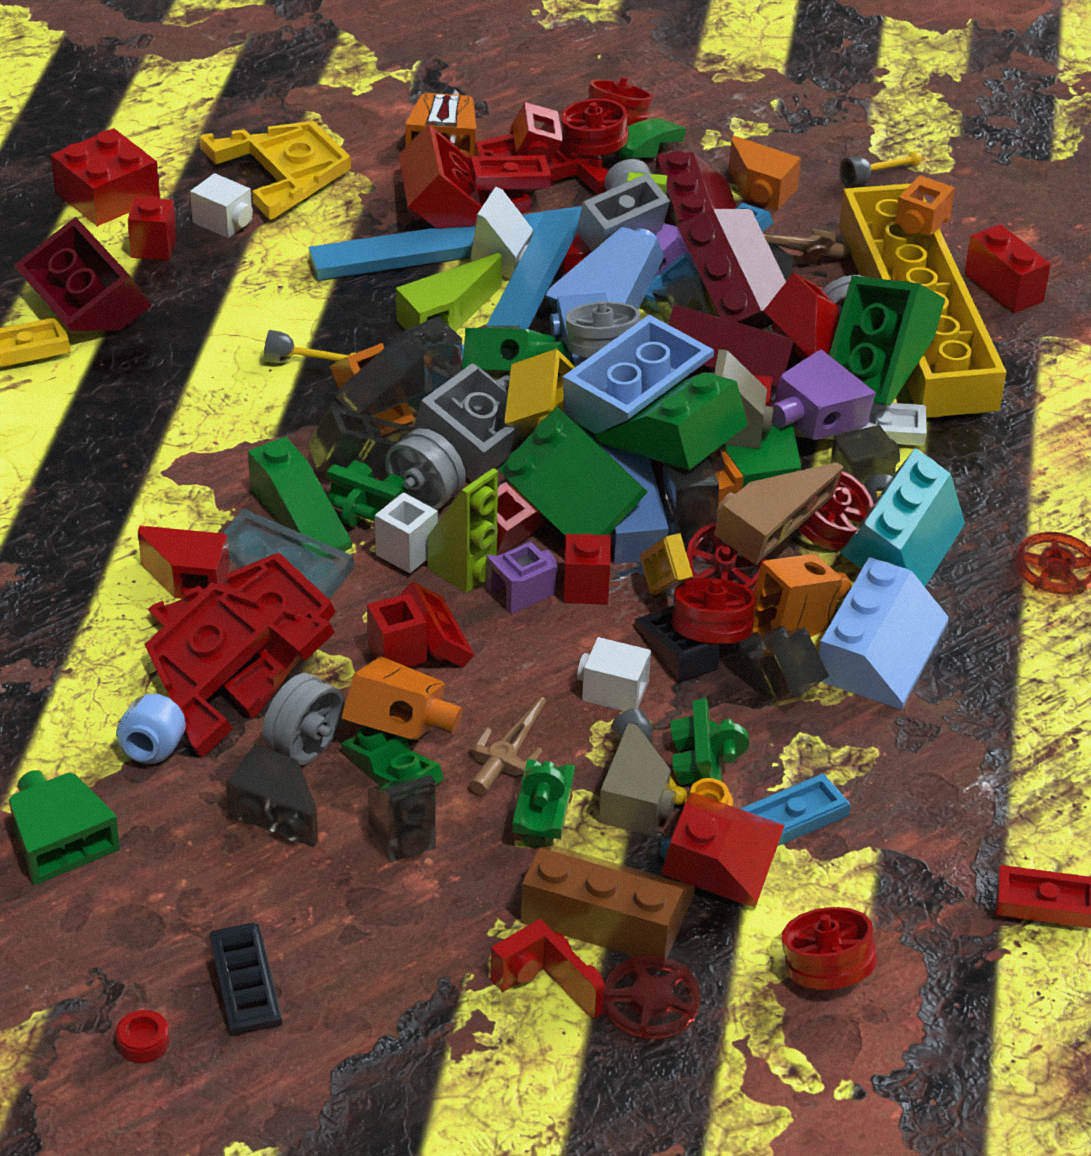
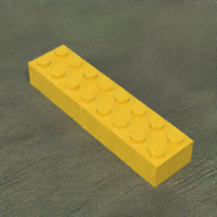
M912 183L843 189L839 228L846 244L850 246V254L859 275L870 278L920 283L945 298L935 337L905 382L913 403L916 405H926V418L1000 411L1007 372L939 227L931 236L920 233L909 234L902 229L901 225L895 224L898 198Z

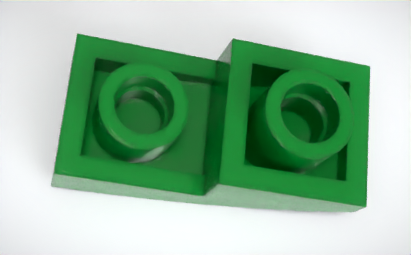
M661 118L634 123L628 126L629 139L626 145L616 152L620 153L619 158L622 160L636 159L641 161L642 157H656L659 147H668V142H684L686 127Z
M364 726L356 735L341 743L343 752L362 772L383 789L406 803L444 780L440 764L411 751L408 740L405 737Z

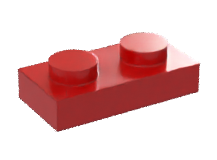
M545 155L470 156L469 170L475 190L492 192L495 187H498L502 190L521 189L523 191H535L537 189H550L552 175Z
M412 581L402 591L401 595L407 593L412 595L427 622V652L438 661L443 662L446 659L460 667H464L475 654L443 596Z
M1000 865L997 876L995 915L1091 928V877Z

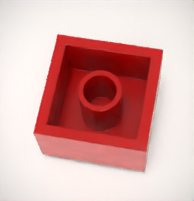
M115 128L102 131L96 136L68 145L65 149L50 154L55 193L97 227L130 213L135 197L153 196L160 199L157 161Z

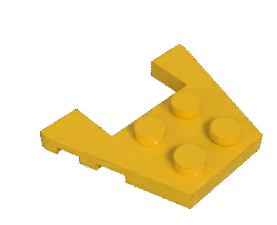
M315 121L267 126L268 133L250 135L243 129L231 131L232 137L214 139L213 133L199 136L200 149L215 164L246 154H252L274 176L278 182L252 190L253 203L269 220L276 218L351 169V156Z

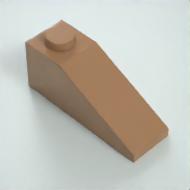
M835 462L749 482L738 493L730 492L720 502L716 510L719 519L714 535L756 565L833 497L844 467Z

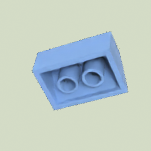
M648 315L563 376L564 413L577 424L598 434L630 419L714 356V349Z
M869 557L821 639L816 681L902 710L944 632L949 617L911 570Z

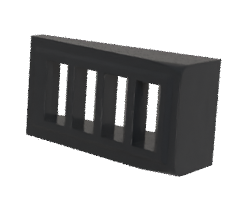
M675 606L635 619V627L678 683L718 669L720 652L718 644L698 642L682 636L677 631L665 634L674 630L672 613Z
M252 922L211 931L209 933L211 960L231 1036L282 1025V1016L259 924ZM255 964L254 967L228 972V970ZM256 984H260V985H261V986L252 987V988H247V989H242V990H238V991H233V990H232V989H237V988L246 987V986H251V985H256ZM265 1001L266 1003L264 1006L237 1011L236 1008L237 1006Z

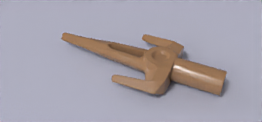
M813 229L811 233L815 235L808 238L763 234L769 243L804 252L803 254H784L783 259L812 263L822 256L846 260L851 253L849 245L835 243L836 234L830 231Z
M545 697L538 698L501 741H497L491 746H485L492 732L489 727L485 728L470 748L475 760L484 764L470 782V788L475 794L485 795L501 772L514 776L523 774L527 759L536 760L542 753V749L538 747L523 761L516 756L528 731L546 703ZM519 731H521L518 737L516 738L515 742L513 744H510L509 742L514 738V736Z

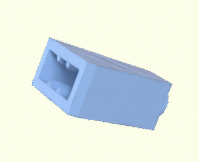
M623 226L620 227L549 288L546 297L554 313H557V296L605 292L608 302L625 303L639 309L665 257L657 237L646 229L637 228L632 230Z

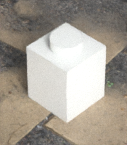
M214 173L190 191L192 221L199 226L230 238L252 221L251 189Z
M405 493L399 495L375 515L376 555L408 573L414 571L428 559L427 536L438 523V511Z
M598 637L591 653H584L579 663L577 680L583 681L582 701L622 711L638 708L649 684L651 650Z

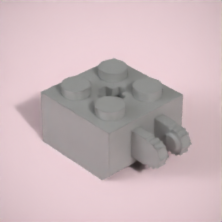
M473 363L421 400L413 429H430L443 436L461 457L466 477L471 482H474L489 470L495 469L507 460L511 453L517 450L533 432L537 421L536 418L509 427L505 423L510 373L496 381Z

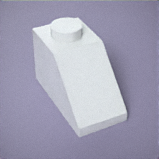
M498 187L494 188L477 214L470 260L475 261L499 252L502 255V276L511 279L532 238L533 229L506 193Z

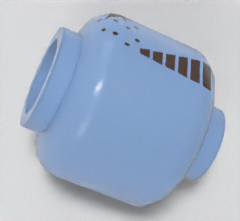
M145 694L136 698L118 721L116 729L117 742L122 751L132 760L142 764H157L166 760L183 738L186 727L185 717L179 706L170 698L160 694Z

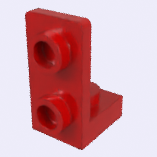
M541 918L491 947L490 980L502 992L519 983H526L532 980L539 971L544 969L592 1019L603 1014L605 984L601 974L594 966L586 965L572 951L568 940L561 933H554Z

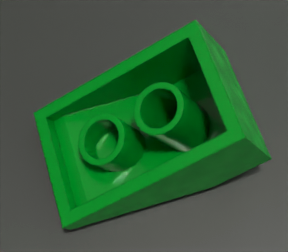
M852 275L829 356L876 392L874 404L890 406L933 341L945 298L920 283Z
M704 372L678 382L630 419L595 436L598 443L690 470L747 427L748 424L737 381L717 376L714 373Z
M557 406L538 424L537 428L517 450L511 453L508 460L498 469L565 536L566 534L609 535L648 493L584 429Z

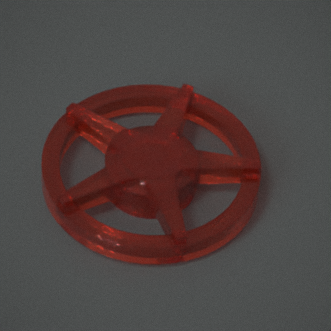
M1041 532L1027 537L1020 544L1016 555V567L1021 576L1034 586L1033 589L1066 595L1084 593V590L1091 587V573L1081 581L1073 573L1075 569L1091 566V547L1082 540L1060 532ZM1051 543L1050 547L1044 549L1041 555L1026 552L1034 545ZM1058 543L1076 549L1085 557H1075L1070 550L1060 547ZM1026 563L1039 567L1042 572L1041 575L1037 576L1033 573ZM1050 580H1063L1067 584L1051 582Z
M631 956V959L619 964L607 977L603 999L604 1007L609 1018L625 1032L648 1039L666 1038L682 1032L695 1020L700 1008L701 993L699 984L686 965L683 966L672 959L661 956ZM645 968H657L671 973L662 978L650 976ZM634 971L637 981L632 987L613 990L620 978ZM681 980L684 981L691 992V1006L673 995L672 988ZM613 1001L631 1002L633 1009L642 1016L641 1024L635 1023L623 1016ZM669 1010L684 1015L670 1024L648 1026L651 1018L661 1017L668 1013Z

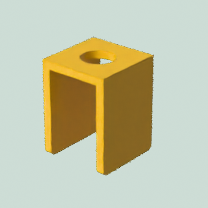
M558 349L511 364L505 423L509 427L537 418L536 429L538 424L556 406L564 412L563 376L574 369L575 366Z

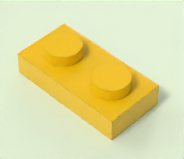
M58 317L0 328V367H10L17 363L42 358L49 359L57 355L71 353L69 338L62 321Z

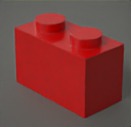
M1002 224L970 235L965 274L1013 314L1044 302L1051 266L1050 262Z

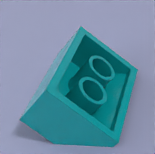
M915 448L891 477L840 554L861 569L868 558L871 557L911 570L925 587L965 525L951 473Z

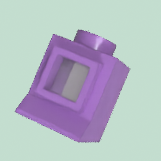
M531 541L499 556L487 555L486 589L492 594L501 590L506 585V610L513 614L555 594L556 574L558 572L556 559L549 550L540 551Z

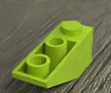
M498 252L397 287L396 320L415 340L422 335L442 338L455 333L501 288L502 255Z
M492 468L462 489L427 536L428 569L466 594L480 583L486 582V556H497V470Z

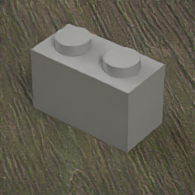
M647 173L583 201L576 232L591 251H594L622 226L632 230L642 228L655 234L663 228L670 200Z

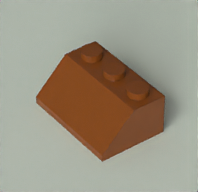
M539 847L522 882L521 923L530 925L541 918L554 933L559 932L563 936L665 965L695 894L696 887L562 847Z

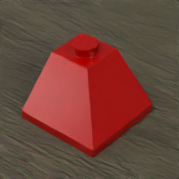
M692 792L683 807L673 833L661 874L756 908L785 825Z

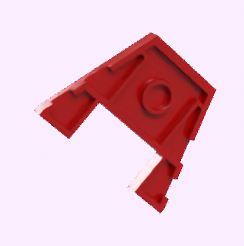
M512 134L475 142L474 156H524L516 153L514 135ZM562 141L550 163L547 162L552 175L551 183H556L562 178L577 175L596 194L606 192L604 185L608 170L602 167V160L595 156L582 157L564 147ZM503 190L521 214L530 212L531 198L523 190Z
M280 552L225 574L227 580L219 583V585L259 597L262 603L277 608L284 605L296 609L300 615L315 619L317 616L329 622L336 612L332 602ZM200 585L184 591L185 598L166 606L163 601H160L150 606L148 611L152 619L163 628L204 589ZM273 637L255 654L258 658L255 662L223 685L228 696L251 719L258 716L301 659V657L276 637Z
M211 582L144 645L171 700L179 706L184 714L185 730L192 747L203 758L233 730L229 721L206 701L273 637L278 638L306 661L335 631L326 619L317 616L315 619L300 615L296 609L284 605L277 608L262 603L259 597Z

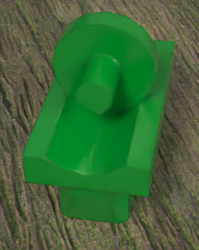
M356 460L346 468L333 464L327 471V477L331 483L328 499L334 507L342 510V522L351 527L358 525L362 518L375 521V515L402 493L407 494V489L403 485V477L391 474L382 482L372 478V470L367 464Z
M707 699L692 701V716L671 720V734L677 751L695 748V750L672 755L673 770L681 786L695 783L704 778H713L723 782L721 758L726 763H732L736 761L738 756L744 754L749 747V736L744 727L734 724L731 719H724L720 725H717V723L709 719Z
M527 759L512 823V833L524 834V845L535 848L553 846L554 839H561L575 776V765L566 764L555 767L554 763L549 761L541 764L536 760Z

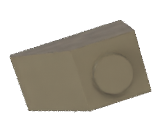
M719 349L715 374L737 381L748 424L747 427L723 445L760 449L762 433H771L774 407L766 406L767 388L728 350Z
M628 723L602 785L599 823L655 837L661 819L669 820L672 815L676 791L669 790L670 768L638 725Z

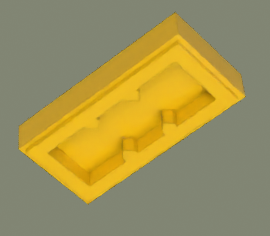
M680 533L664 537L639 556L652 596L667 593L693 577Z

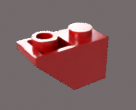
M792 273L763 311L775 322L771 328L778 335L795 339L794 342L798 345L795 352L803 360L819 350H823L829 355L838 326L839 306L815 283Z
M506 482L498 486L497 556L508 552L549 523V520L514 486Z
M139 525L137 532L141 565L174 598H185L184 591L199 585L205 589L211 582L219 584L226 581L225 574L228 573L230 567L227 534Z

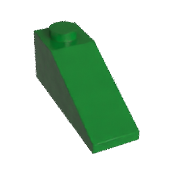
M286 436L248 450L250 490L314 564L352 548V541L310 464Z

